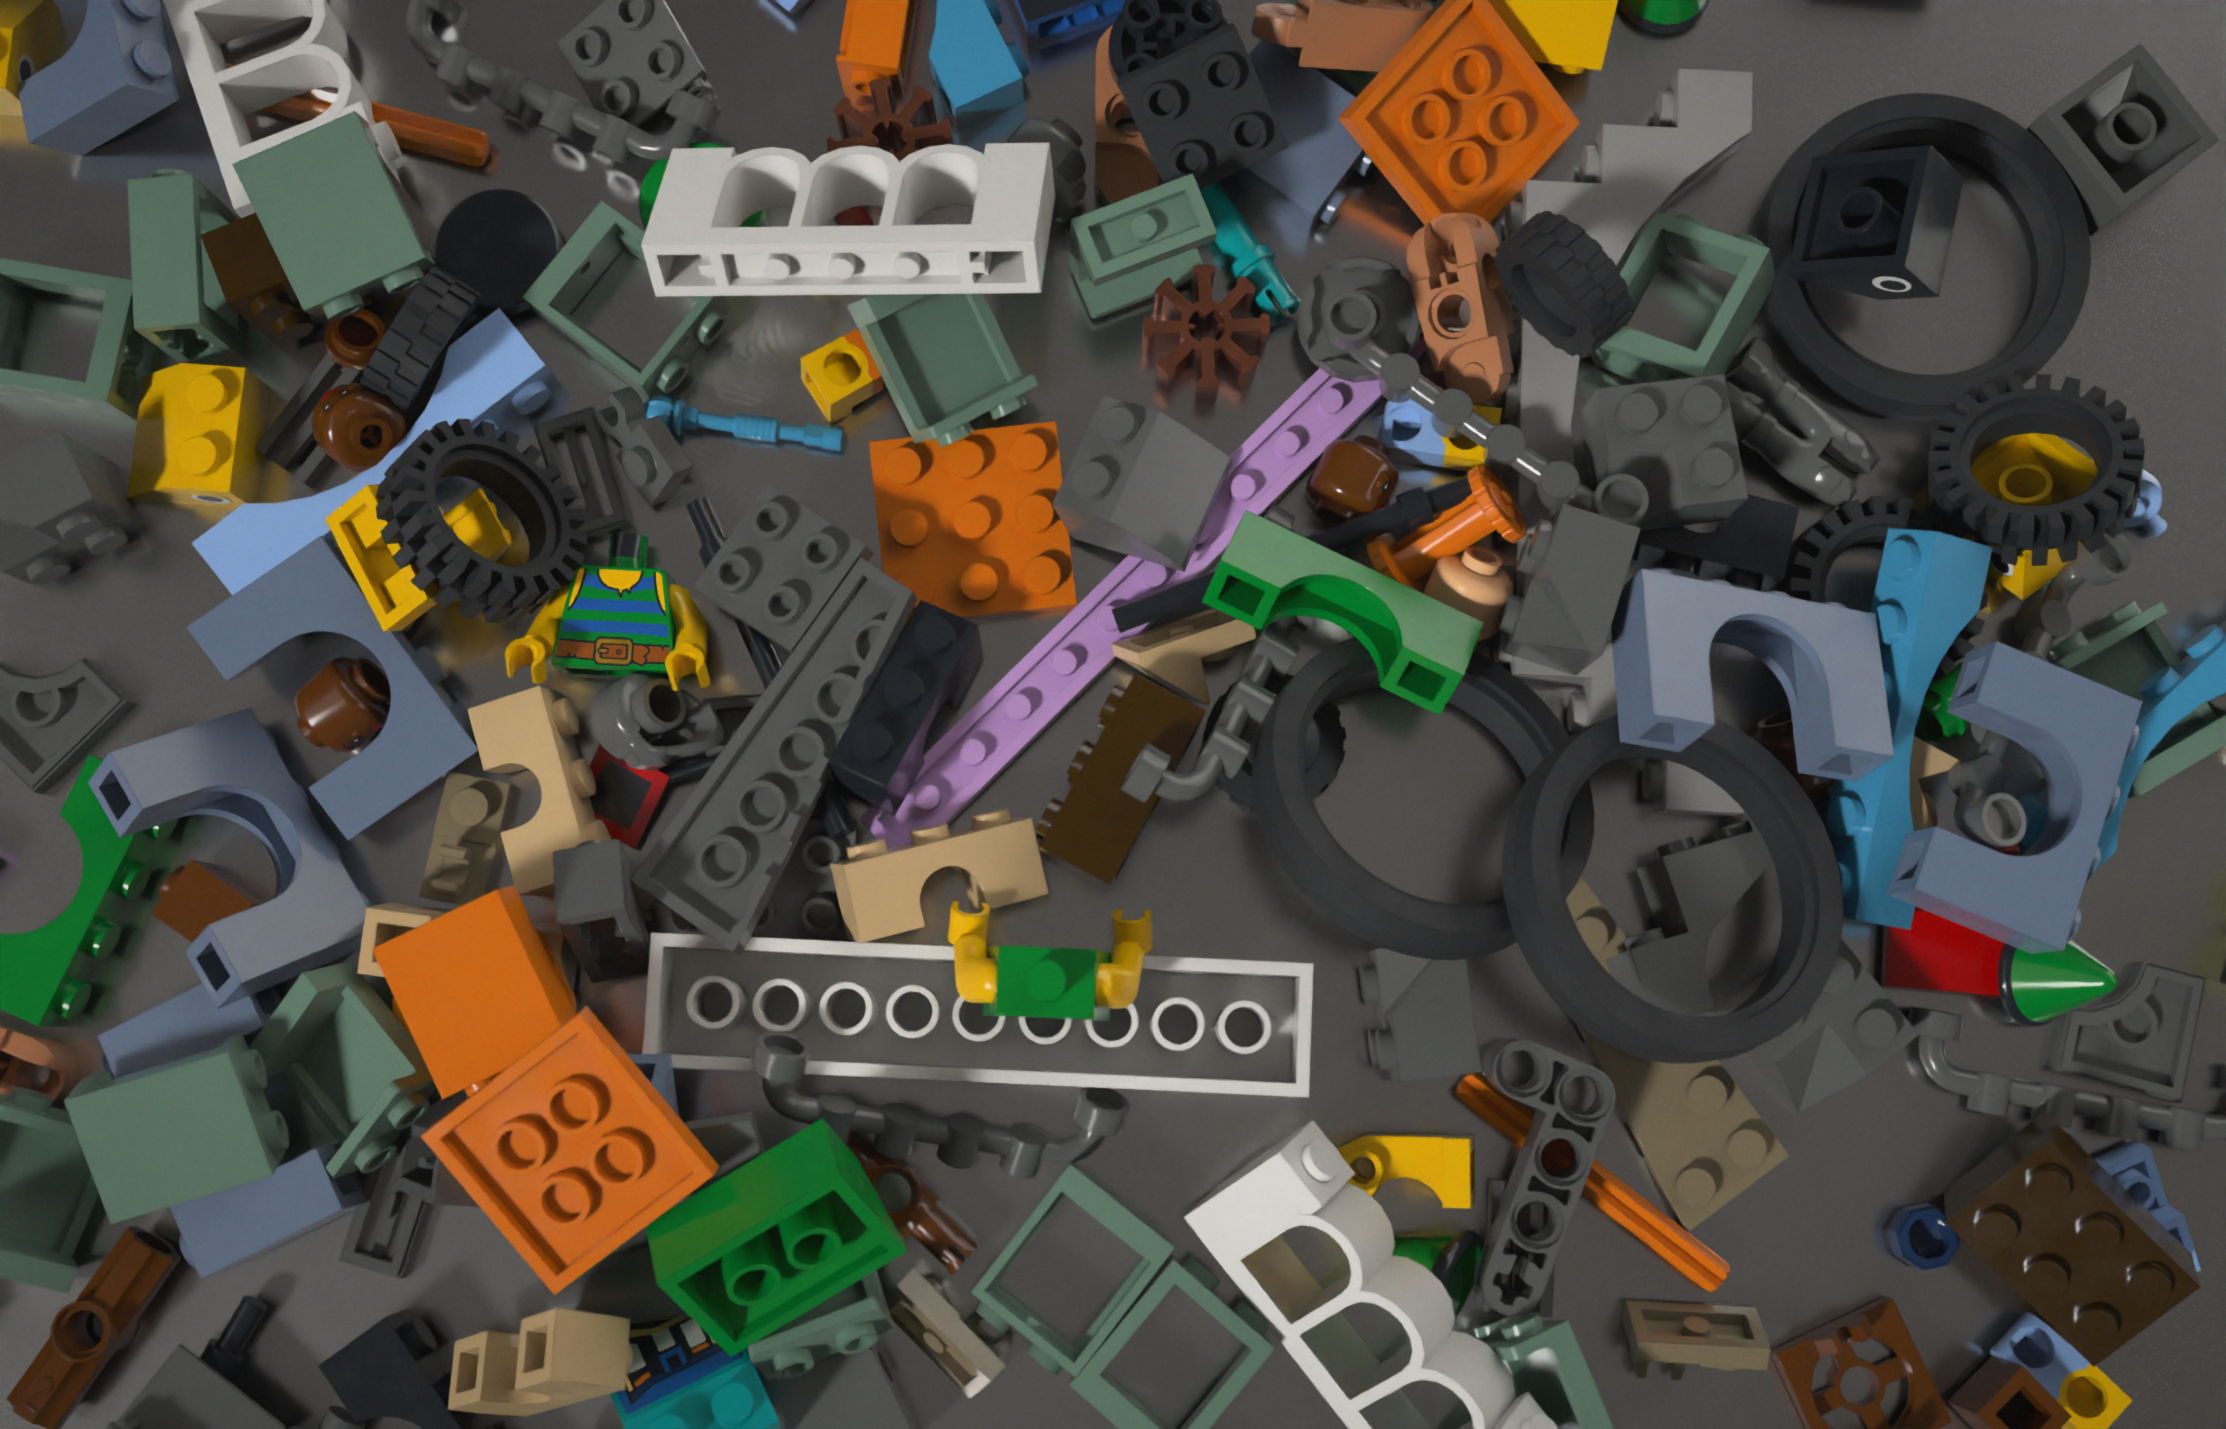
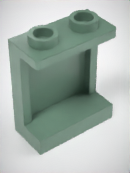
M356 111L232 164L303 310L315 316L326 314L329 321L337 320L359 311L365 306L362 297L382 288H386L388 294H395L418 285L424 277L421 271L435 265L430 252L424 249L376 150L379 144L368 122Z
M1193 173L1071 219L1069 265L1092 318H1099L1153 297L1155 289L1166 278L1172 279L1174 288L1192 282L1194 267L1196 265H1204L1197 247L1215 241L1217 231Z
M984 294L866 295L847 305L914 443L936 439L939 446L944 447L974 432L970 423L971 420L988 411L994 420L1027 404L1022 393L1039 385L1035 373L1027 375L1021 373Z
M2135 601L2129 602L2099 619L2105 630L2088 640L2080 631L2053 645L2048 652L2051 661L2048 663L2137 700L2143 697L2138 689L2148 678L2167 666H2171L2174 669L2181 660L2156 622V619L2168 613L2162 601L2141 610ZM2205 702L2176 723L2148 754L2131 785L2127 799L2141 796L2226 746V713L2215 715L2209 704Z
M351 961L302 972L248 1048L249 1050L256 1049L260 1053L267 1077L280 1073L287 1077L341 1147L325 1167L334 1179L358 1170L367 1174L384 1165L396 1152L397 1148L394 1142L404 1129L414 1124L427 1112L430 1107L427 1099L437 1088L414 1038L363 975L357 974L358 969Z
M242 1033L228 1036L223 1044L216 1049L112 1079L109 1071L82 1078L65 1098L64 1103L111 1224L273 1176L284 1156V1149H287L289 1146L288 1130L282 1114L278 1110H270L263 1088L267 1086V1073L263 1059L256 1049H248Z
M13 1087L9 1095L0 1093V1278L68 1294L79 1269L73 1259V1255L99 1196V1192L68 1111L51 1107L53 1099L43 1093L23 1087Z
M877 1270L759 1341L749 1345L748 1351L752 1363L768 1380L775 1377L777 1379H791L810 1371L814 1367V1362L839 1352L842 1354H854L864 1351L876 1344L879 1336L894 1331L895 1329Z
M1537 1312L1526 1314L1513 1320L1511 1316L1498 1314L1473 1326L1475 1338L1485 1342L1504 1361L1513 1377L1516 1398L1529 1392L1558 1429H1614L1568 1320H1541Z

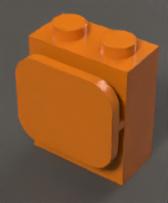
M515 885L496 889L372 948L442 1099L463 1089L469 1097L576 1013L575 995L548 938L534 927Z

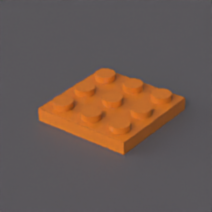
M1445 0L1338 117V120L1424 225L1441 214L1472 213L1483 217L1490 224L1507 206L1508 202L1523 188L1526 180H1530L1581 124L1488 0Z
M1056 421L978 429L944 447H940L936 439L914 443L912 437L869 441L882 571L912 590L918 598L903 628H905L920 600L969 621L1072 610L1077 606L1069 533L1052 505L1063 481Z
M587 1006L435 1122L420 1136L554 1295L714 1176L719 1167L717 1162Z

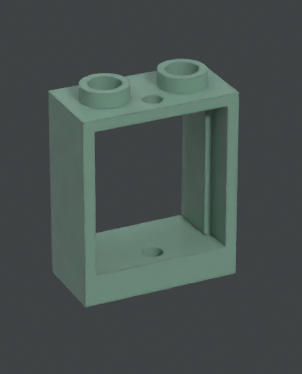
M160 169L152 172L149 178L127 179L134 329L179 363L211 364L246 360L243 317L227 304L200 236L236 221L238 217L189 172L179 169Z
M601 200L525 293L523 299L538 318L647 399L660 395L663 391L670 393L685 377L689 368L687 360L700 344H710L721 333L728 319L726 312L730 307L725 296H689L697 303L643 370L569 316L570 313L623 248L646 264L641 246L645 232Z
M1655 211L1620 272L1621 277L1625 279L1628 286V294L1632 297L1633 306L1631 307V312L1633 314L1667 253L1737 275V278L1697 351L1629 328L1627 323L1591 354L1593 362L1597 367L1642 383L1725 375L1772 289L1776 275L1771 250L1751 235L1736 233L1731 236L1709 229L1702 221L1689 215H1678L1675 218Z
M0 258V396L132 418L150 344L147 338L134 329L132 280ZM21 287L105 300L85 382L2 368Z
M1070 1162L973 1286L971 1293L980 1300L974 1309L982 1318L1002 1333H1006L1013 1326L1032 1343L1027 1348V1353L1052 1374L1057 1376L1064 1368L1074 1377H1077L1175 1247L1172 1241L1077 1165ZM1065 1196H1068L1141 1255L1140 1259L1074 1345L998 1284Z
M1171 1254L1077 1377H1074L1072 1374L1070 1375L1069 1386L1118 1429H1170L1108 1375L1104 1369L1175 1284L1247 1346L1246 1350L1181 1429H1210L1276 1348L1271 1340L1264 1335L1269 1326L1256 1310L1242 1299L1233 1308L1214 1292V1289L1221 1281L1192 1255L1182 1264Z

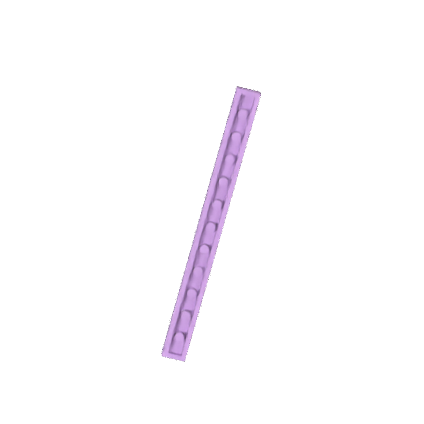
M1422 328L1416 348L1410 355L1417 363L1428 353ZM1319 368L1230 455L1233 464L1185 572L1128 555L923 755L925 763L895 817L871 806L859 818L865 827L877 839L884 838L887 848L911 843L909 831L941 823L949 825L1118 658L1114 656L1111 643L1143 633L1156 621L1154 620L1120 633L1111 609L1203 575L1224 554L1245 510L1262 517L1273 503L1275 504L1319 461L1323 451L1331 442L1341 439L1384 397L1380 391V379L1354 383L1332 377Z

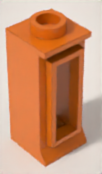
M847 0L839 48L840 55L836 56V63L843 86H849L859 94L871 96L869 82L888 78L891 82L892 92H903L917 0Z

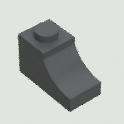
M590 840L582 842L573 848L553 851L556 920L590 983L648 973L650 939L642 916L636 883L630 880L635 872L620 840Z

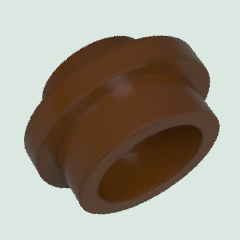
M360 309L346 317L332 320L328 324L325 332V347L330 357L341 366L353 370H365L388 329L374 313Z

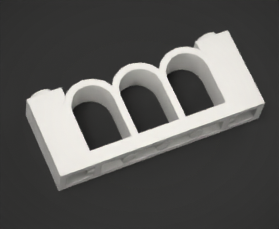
M163 0L234 210L241 218L256 212L232 165L233 163L353 111H356L368 122L379 144L376 150L381 160L400 183L392 161L402 156L396 138L386 121L376 124L373 120L372 103L344 61L348 49L346 31L326 0ZM312 17L310 27L299 40L284 48L231 68H226L220 48L221 44L290 18ZM323 87L339 88L335 101L323 114L310 121L252 142L244 115L313 89Z
M986 143L984 155L967 146L937 145L913 152L900 162L892 153L877 147L868 146L839 148L821 155L812 163H810L805 155L791 149L777 147L752 149L736 155L735 148H672L641 244L655 296L1041 293L1055 202L1050 143ZM957 204L974 208L971 224L914 225L915 221L926 211L939 206ZM868 205L883 208L879 225L827 226L829 220L852 207ZM766 208H793L788 226L740 227L742 222L749 216Z
M1313 1120L1218 1184L1183 1217L1254 1309L1267 1322L1272 1332L1348 1429H1432L1401 1390V1387L1422 1379L1438 1382L1451 1389L1464 1402L1472 1416V1421L1457 1429H1558L1529 1392L1515 1398L1513 1377L1504 1361L1501 1360L1494 1350L1485 1342L1467 1333L1452 1331L1455 1321L1453 1304L1442 1282L1425 1266L1407 1257L1392 1255L1395 1240L1392 1224L1381 1205L1366 1191L1347 1182L1355 1172ZM1299 1225L1312 1226L1322 1230L1342 1247L1349 1260L1351 1273L1322 1289L1280 1234ZM1359 1302L1376 1304L1388 1310L1404 1326L1410 1337L1411 1347L1380 1363L1340 1311L1349 1305Z

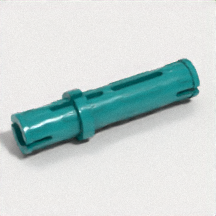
M1219 181L1201 189V195L1217 231L1215 242L1231 265L1228 270L1229 275L1235 283L1239 276H1244L1255 286L1253 300L1262 314L1269 315L1270 326L1285 321L1287 318L1274 301V296L1282 308L1288 310L1291 315L1298 311L1301 300L1295 296L1274 265L1273 261L1276 255L1268 244H1260Z

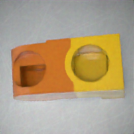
M858 328L800 358L801 380L830 425L851 414L852 407L882 391L884 386H886Z

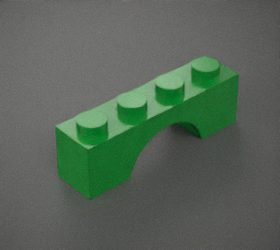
M1245 510L1202 600L1203 603L1259 630L1264 629L1274 621L1291 616H1310L1332 622L1350 632L1369 651L1377 667L1381 688L1438 715L1441 714L1463 678L1484 624L1480 620L1248 510Z
M90 754L59 813L73 829L82 851L83 871L77 893L66 910L49 924L30 932L0 934V1009L36 1026L67 1027L69 1021L76 1018L84 1009L91 994V985L88 983L99 961L105 959L115 948L121 934V926L118 923L129 901L136 899L144 890L151 872L148 863L158 843L170 836L179 820L177 818L119 838L88 783L104 759Z

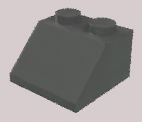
M1103 395L1052 505L1071 538L1185 572L1233 461L1229 455L1162 411Z

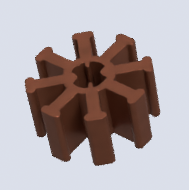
M888 78L869 82L874 110L879 115L871 119L852 106L848 97H843L834 109L840 136L843 140L836 141L833 137H829L826 140L828 152L852 146H868L882 149L884 146L889 145L890 153L899 162L909 154L926 147L945 144L954 145L949 119L943 118L941 123L935 124L936 114L932 93L922 86L915 85L913 87L914 95L900 114L892 113L896 106L891 82ZM894 144L902 145L903 150L898 154H894ZM868 205L857 207L864 213H868L871 210V206Z
M1196 265L1194 267L1191 292L1196 294V302L1193 304L1173 287L1172 279L1166 278L1155 289L1153 312L1156 315L1162 314L1169 321H1153L1151 317H1145L1143 320V355L1149 356L1151 352L1173 351L1166 359L1160 358L1158 360L1156 383L1167 393H1171L1174 390L1175 382L1190 366L1198 368L1199 380L1195 396L1197 404H1213L1216 402L1220 384L1219 379L1215 378V367L1217 365L1237 382V389L1239 391L1245 390L1254 380L1258 357H1250L1242 349H1256L1257 352L1263 353L1270 332L1268 314L1264 313L1260 318L1237 319L1243 311L1246 313L1251 311L1255 294V286L1244 276L1237 278L1236 287L1220 303L1212 301V287L1215 275V267L1213 265ZM1210 328L1216 331L1215 341L1209 337L1203 338L1200 342L1194 340L1195 329L1201 333L1207 332Z

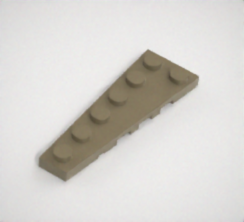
M1501 876V877L1499 878V881H1500V883H1501V885H1502V887H1503L1502 876ZM1580 876L1578 882L1566 898L1567 904L1586 945L1610 974L1605 960L1627 951L1624 939L1627 937ZM1576 1023L1585 1040L1583 1043L1593 1063L1597 1064L1599 1069L1607 1074L1614 1084L1616 1093L1615 1105L1623 1121L1628 1123L1644 1156L1642 1158L1675 1222L1686 1231L1690 1232L1790 1156L1719 1060L1688 1064L1650 1061L1609 1046Z

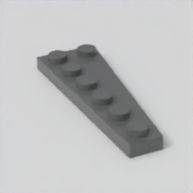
M860 557L630 879L739 956L746 948L832 773L828 763L830 756L892 651L918 599L912 590Z

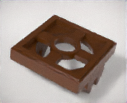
M1885 1296L1785 1343L1770 1352L1806 1429H1835L1826 1422L1822 1415L1841 1406L1852 1412H1858L1866 1429H1939L1952 1422L1892 1298ZM1869 1338H1875L1892 1348L1896 1355L1874 1365L1867 1360L1857 1358L1850 1342H1864L1869 1340ZM1832 1355L1836 1366L1830 1377V1386L1812 1394L1813 1373L1816 1364L1821 1356ZM1856 1366L1868 1369L1873 1375L1875 1382L1871 1398L1861 1404L1849 1403L1842 1395L1840 1388L1841 1378L1844 1373ZM1907 1375L1909 1382L1907 1405L1898 1421L1890 1428L1880 1403L1885 1396L1886 1385Z

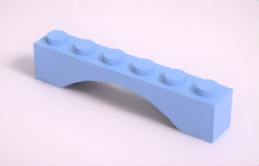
M498 308L448 346L441 377L426 409L404 439L377 465L344 484L310 497L278 503H243L193 541L192 544L229 592L234 595L319 536H331L336 542L325 518L367 484H380L386 478L384 474L387 469L426 429L429 431L436 423L447 421L449 426H451L457 419H470L474 429L481 421L495 424V440H497L501 433L500 428L519 413L526 415L541 407L550 397V389L557 385L559 381L501 309ZM447 477L438 479L437 486L440 485Z

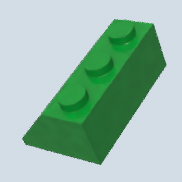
M823 1118L666 1211L646 1226L657 1284L731 1357L907 1252L901 1235L857 1157Z

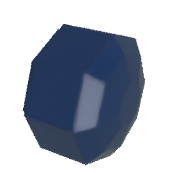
M1922 1203L1900 1208L1887 1229L1893 1254L1910 1266L1923 1271L1947 1266L1961 1244L1959 1235L1945 1222V1212L1931 1204Z

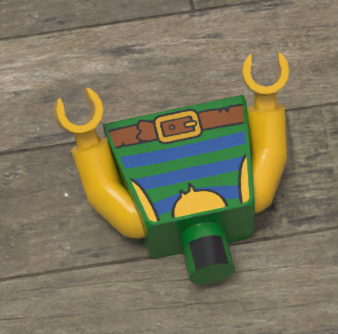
M614 532L610 536L608 566L581 565L575 571L576 575L548 600L534 619L524 638L516 639L506 647L507 676L513 678L518 668L532 665V682L542 684L547 679L546 660L552 656L551 666L564 675L621 678L627 674L645 672L669 680L672 689L679 691V681H685V676L688 674H697L700 687L706 688L711 682L705 663L708 625L688 589L676 585V581L666 570L646 568L648 536L630 532Z
M958 901L952 902L947 939L954 945L956 988L960 996L966 1001L983 1003V1016L1110 1021V1009L1126 1008L1135 1000L1145 953L1153 948L1152 916L1149 909H1145L1144 916L1137 920L1123 919L1122 908H1118L1112 913L1114 948L1111 954L1095 949L1006 945L987 948L986 941L990 916L989 905L981 902L979 913H966L958 908Z

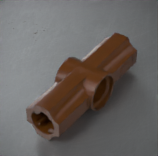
M131 1226L125 1230L76 1301L64 1306L56 1314L51 1325L50 1338L6 1398L11 1403L14 1413L33 1425H39L47 1429H60L63 1427L113 1354L124 1349L132 1341L137 1330V1320L181 1259L174 1250L173 1245L157 1234L150 1233L137 1226ZM90 1312L96 1313L104 1326L103 1336L99 1343L94 1342L88 1336L86 1330V1320Z

